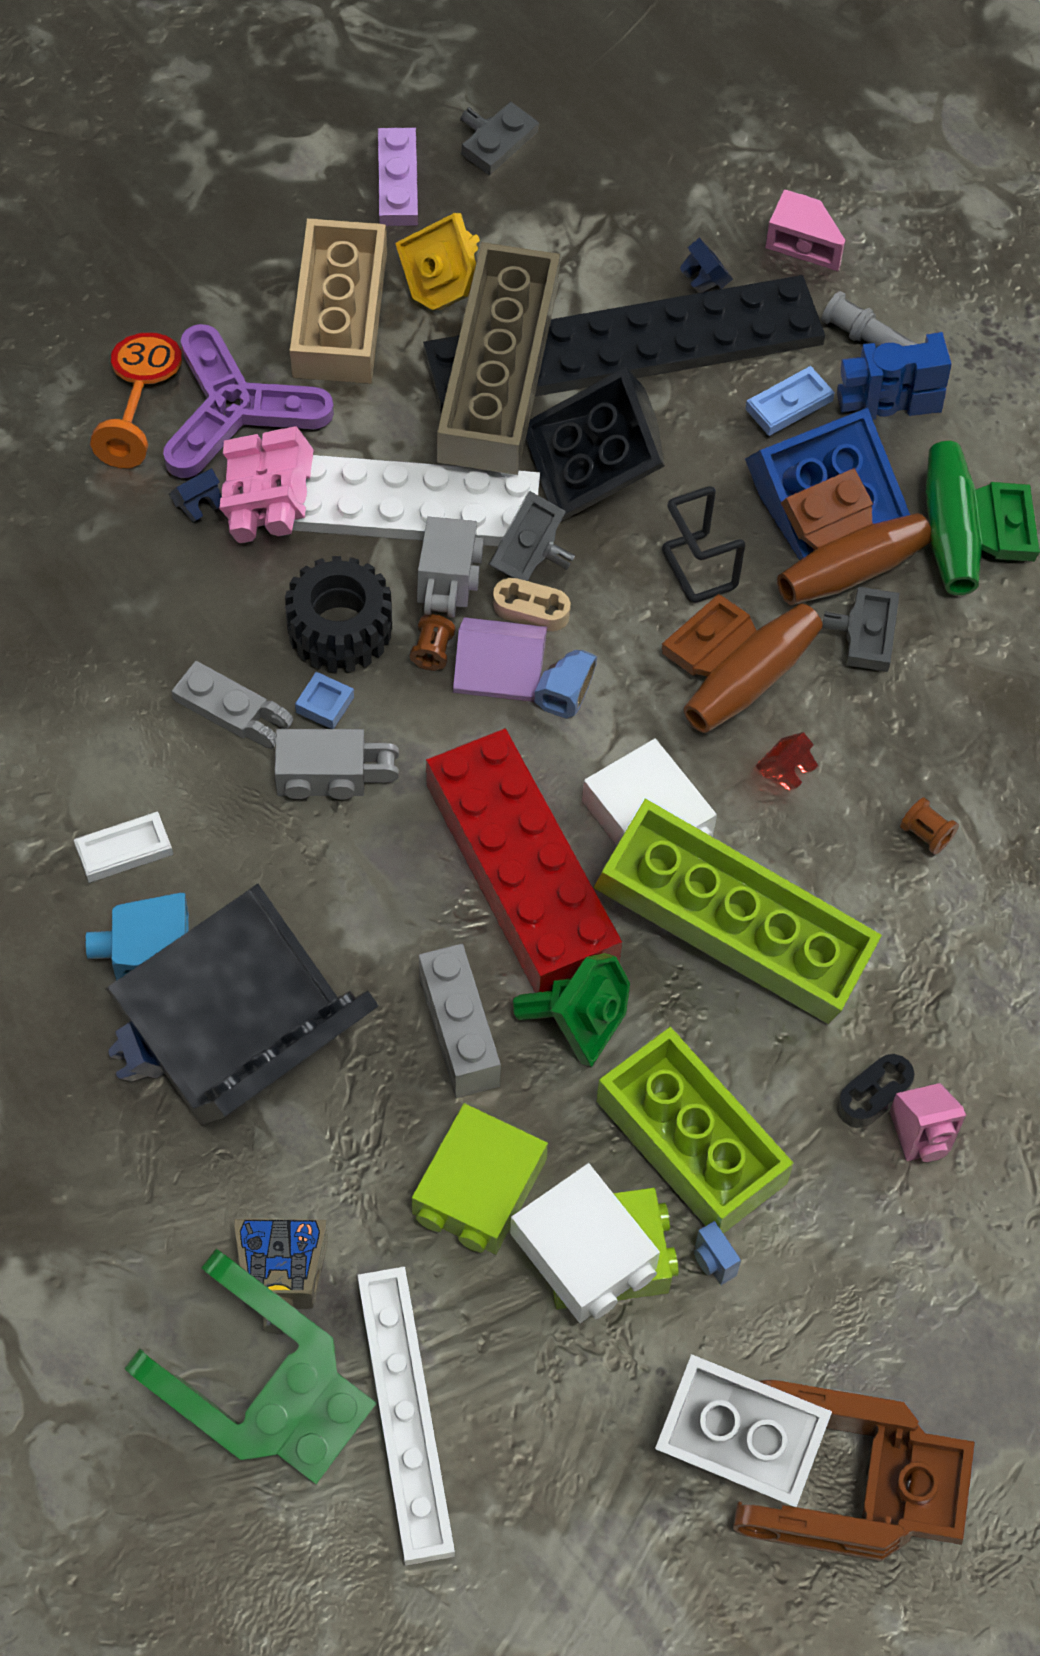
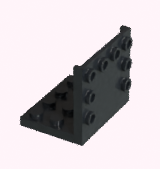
M259 884L250 888L106 988L111 998L201 1125L230 1114L379 1006L369 991L357 996L348 991L344 995L337 997Z

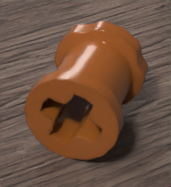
M434 614L424 615L418 622L420 634L417 645L412 647L409 656L410 660L418 667L436 671L445 668L448 658L445 652L448 641L455 635L456 628L452 621L443 616ZM435 627L438 628L437 632L433 631Z
M923 797L906 813L900 828L905 832L911 830L929 844V851L936 855L952 840L959 828V824L954 820L947 821L930 807V801Z

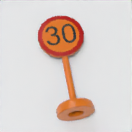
M154 332L131 335L117 343L111 352V366L116 375L134 384L123 418L108 419L99 423L91 436L90 446L93 453L102 462L121 469L133 468L140 465L146 457L148 441L142 430L134 425L132 420L144 384H154L168 379L178 371L182 364L181 348L176 341L167 335Z

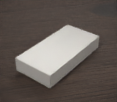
M158 811L74 839L75 847L89 883L173 855L171 844Z

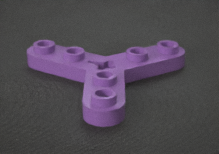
M193 325L182 334V352L206 400L167 442L163 452L164 463L167 471L179 478L195 476L221 450L224 440H229L242 425L286 428L297 426L301 429L322 428L333 418V399L327 391L317 387L246 382L219 332L209 325ZM236 399H240V405L233 403L230 407L226 408V400L234 402Z

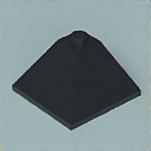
M627 367L620 369L540 413L529 421L526 440L537 471L540 472V480L547 500L566 511L561 522L665 466L658 422L646 389Z

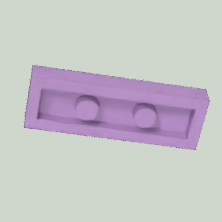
M378 128L380 224H386V226L418 225L416 128Z

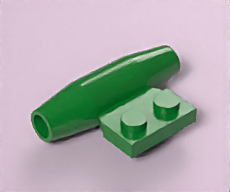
M941 441L931 446L928 454L925 495L928 520L931 527L932 550L946 591L953 595H966L978 588L981 550L994 555L995 559L1035 562L1040 550L1030 485L991 482L989 485L975 489L960 444L954 441Z

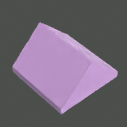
M464 617L458 632L453 693L534 702L535 690L541 679L547 627Z

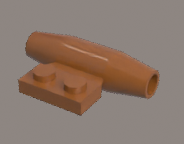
M853 468L791 495L781 502L799 540L802 539L814 551L778 575V589L782 598L789 605L839 594L894 569L931 542L930 524L920 513L872 523L873 503L858 473Z
M718 594L662 643L663 655L693 676L695 674L708 676L684 707V715L688 722L696 730L707 733L748 708L796 664L821 631L823 624L817 612L806 604H799L756 630L748 613L722 595Z

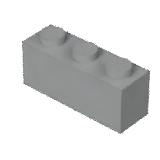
M463 943L419 954V979L455 1098L500 1087V1060Z

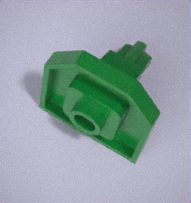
M607 953L588 956L584 959L572 979L555 980L552 991L520 994L514 997V1016L518 1020L554 1017L580 1063L592 1067L626 1015L630 982L616 956Z

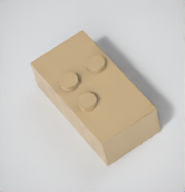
M307 218L290 345L293 378L372 384L387 258L386 224Z

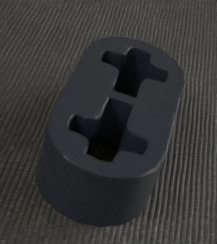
M897 1054L885 1055L848 1083L842 1090L837 1105L838 1115L842 1121L851 1127L863 1128L869 1126L891 1108L896 1093L908 1091L912 1086L915 1073L909 1060ZM886 1071L889 1074H894L896 1071L901 1074L899 1083L893 1080L883 1088L880 1086ZM868 1094L872 1096L866 1111L862 1108H858L855 1111L850 1108L853 1100L852 1097L856 1101H860Z

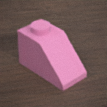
M784 189L769 222L765 248L838 271L841 265L845 239L820 200Z

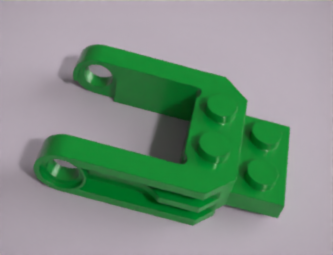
M216 1248L201 1269L286 1333L299 1345L294 1353L287 1356L247 1409L244 1421L242 1423L237 1422L178 1375H173L155 1362L141 1348H139L124 1369L240 1460L277 1454L317 1484L377 1402L338 1373L334 1339L331 1335Z

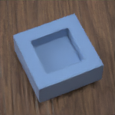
M315 672L295 703L296 713L330 729H334L354 699V689Z
M713 1221L698 1230L694 1255L701 1269L707 1275L713 1273L720 1285L736 1277L741 1259L716 1222Z

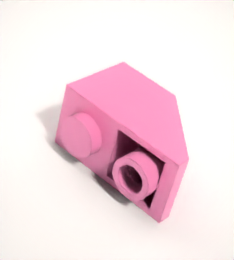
M941 1083L896 1093L889 1111L906 1161L921 1158L923 1162H932L945 1157L951 1151L966 1117L963 1106Z

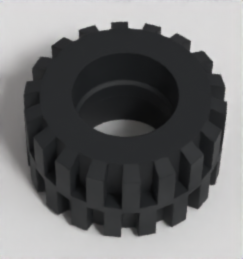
M332 556V561L325 562L323 558L314 561L315 567L313 568L306 565L300 570V578H292L289 583L290 590L286 591L285 595L287 631L292 648H297L298 656L303 661L310 658L311 666L320 669L322 665L328 666V672L337 673V669L343 667L346 668V672L355 671V665L361 664L363 667L372 663V655L379 658L384 653V645H389L391 630H393L390 587H386V579L381 573L375 575V567L369 563L361 566L359 565V559L350 557L349 561H342L341 556ZM339 607L349 608L359 613L345 621H331L320 616L329 609Z

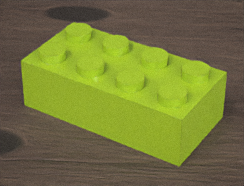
M671 1027L599 1079L596 1102L705 1226L715 1221L724 1234L788 1184L794 1164L792 1160Z

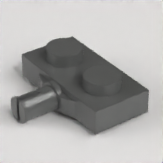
M511 101L495 116L484 119L473 111L472 108L468 107L467 111L465 110L462 113L460 121L466 123L476 132L462 144L461 155L490 176L538 133L539 122Z
M528 491L488 565L511 578L525 581L529 580L535 567L545 558L567 570L571 563L560 558L557 554L568 561H573L575 554L554 544L556 529L566 511Z
M858 587L855 605L850 611V615L824 612L822 629L846 632L849 643L846 665L888 672L891 663L899 593Z

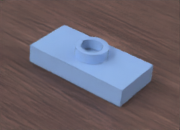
M809 366L748 399L745 409L767 435L770 436L831 403L835 392Z

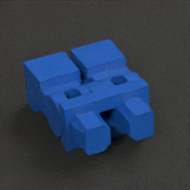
M943 332L926 334L925 343L902 346L897 343H883L876 348L875 343L863 344L861 357L842 359L840 369L843 384H838L837 398L841 412L868 408L872 420H875L877 415L887 417L900 410H907L909 416L942 412L952 365Z

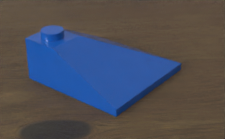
M868 408L759 450L745 458L760 498L799 560L813 552L814 549L802 539L799 540L781 502L791 495L853 468L858 473L873 503L872 523L910 515Z

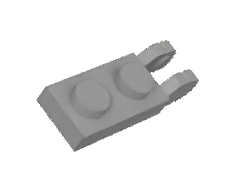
M198 661L192 664L171 691L175 702L243 739L247 737L270 749L276 745V734L268 726L266 727L258 721L260 717L274 725L276 724L282 729L289 728L294 720L287 709L280 707L273 701H267L266 698Z

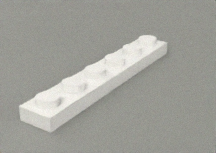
M405 1267L358 1274L362 1309L405 1566L455 1557Z

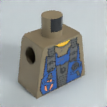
M235 1219L234 1227L239 1265L295 1309L313 1308L328 1244L326 1220ZM245 1303V1305H246L247 1308L253 1309L252 1307H250L248 1304ZM263 1317L264 1331L275 1334L284 1333Z

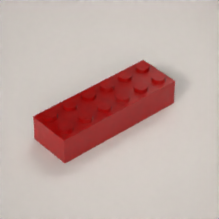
M504 728L426 759V786L534 992L552 991L555 980L572 979L584 959L588 956L607 953L616 956L620 963L622 940L507 729Z

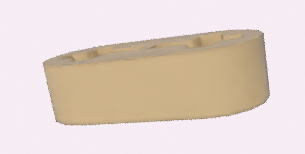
M518 578L503 579L494 587L493 608L495 613L505 620L519 624L546 626L547 631L552 632L561 630L569 622L571 602L569 597L558 589ZM511 595L518 596V599H515L512 604L505 602V599H509ZM551 605L558 607V610H555L553 615L545 613V610H548Z

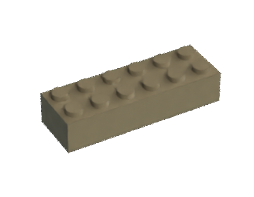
M481 242L437 431L438 463L518 475L558 289L560 254Z

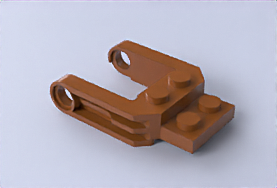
M778 1380L759 1381L832 1411L827 1429L875 1437L871 1450L862 1519L787 1505H782V1509L758 1505H742V1502L739 1501L736 1507L734 1531L754 1539L881 1562L910 1542L911 1536L962 1545L974 1441L925 1433L918 1425L919 1421L907 1405L901 1401Z

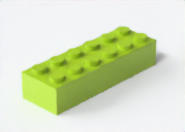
M646 798L594 886V889L827 1024L842 1011L882 936L880 933Z

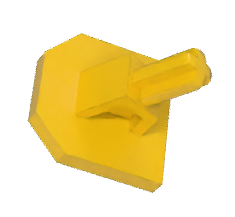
M453 213L395 243L412 298L431 310H442L469 297L476 267L474 253L478 250L477 243L480 239L477 234L471 235L469 231H466L461 213Z

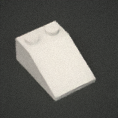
M691 1354L655 1449L797 1507L832 1411Z

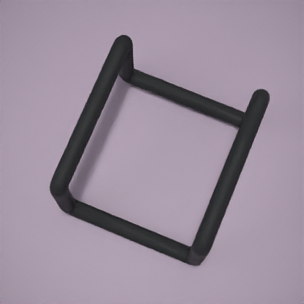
M712 486L672 498L667 504L668 510L683 536L664 543L662 551L687 598L692 602H700L718 594L734 590L739 585L745 551L744 540H734L701 552L695 541L706 537L710 533L716 490ZM707 496L702 530L691 533L677 505ZM688 544L694 557L698 560H705L736 549L731 582L695 594L671 549Z

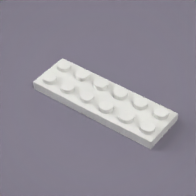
M313 455L311 475L309 479H306L307 497L303 503L306 507L305 518L294 520L292 531L423 540L427 516L477 521L476 538L484 539V545L498 546L528 491L538 495L540 472L519 471L518 475L463 466Z

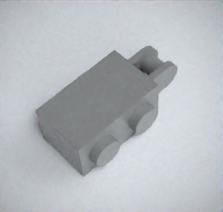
M427 516L418 568L417 603H425L424 615H431L432 611L448 612V617H454L456 606H468L470 590L478 591L480 566H475L474 563L482 564L484 539L476 538L477 521Z
M276 729L275 781L277 796H287L292 799H304L309 796H331L335 799H349L353 796H364V782H393L398 779L399 769L394 766V761L399 757V748L391 743H365L364 729ZM365 762H377V764H365Z

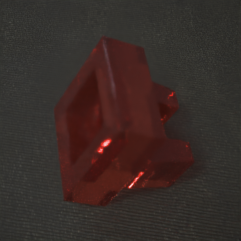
M804 732L783 737L756 764V767L766 779L773 777L787 790L796 789L801 785L802 781L795 773V766L797 765L803 773L812 772L818 766L810 752L814 744Z

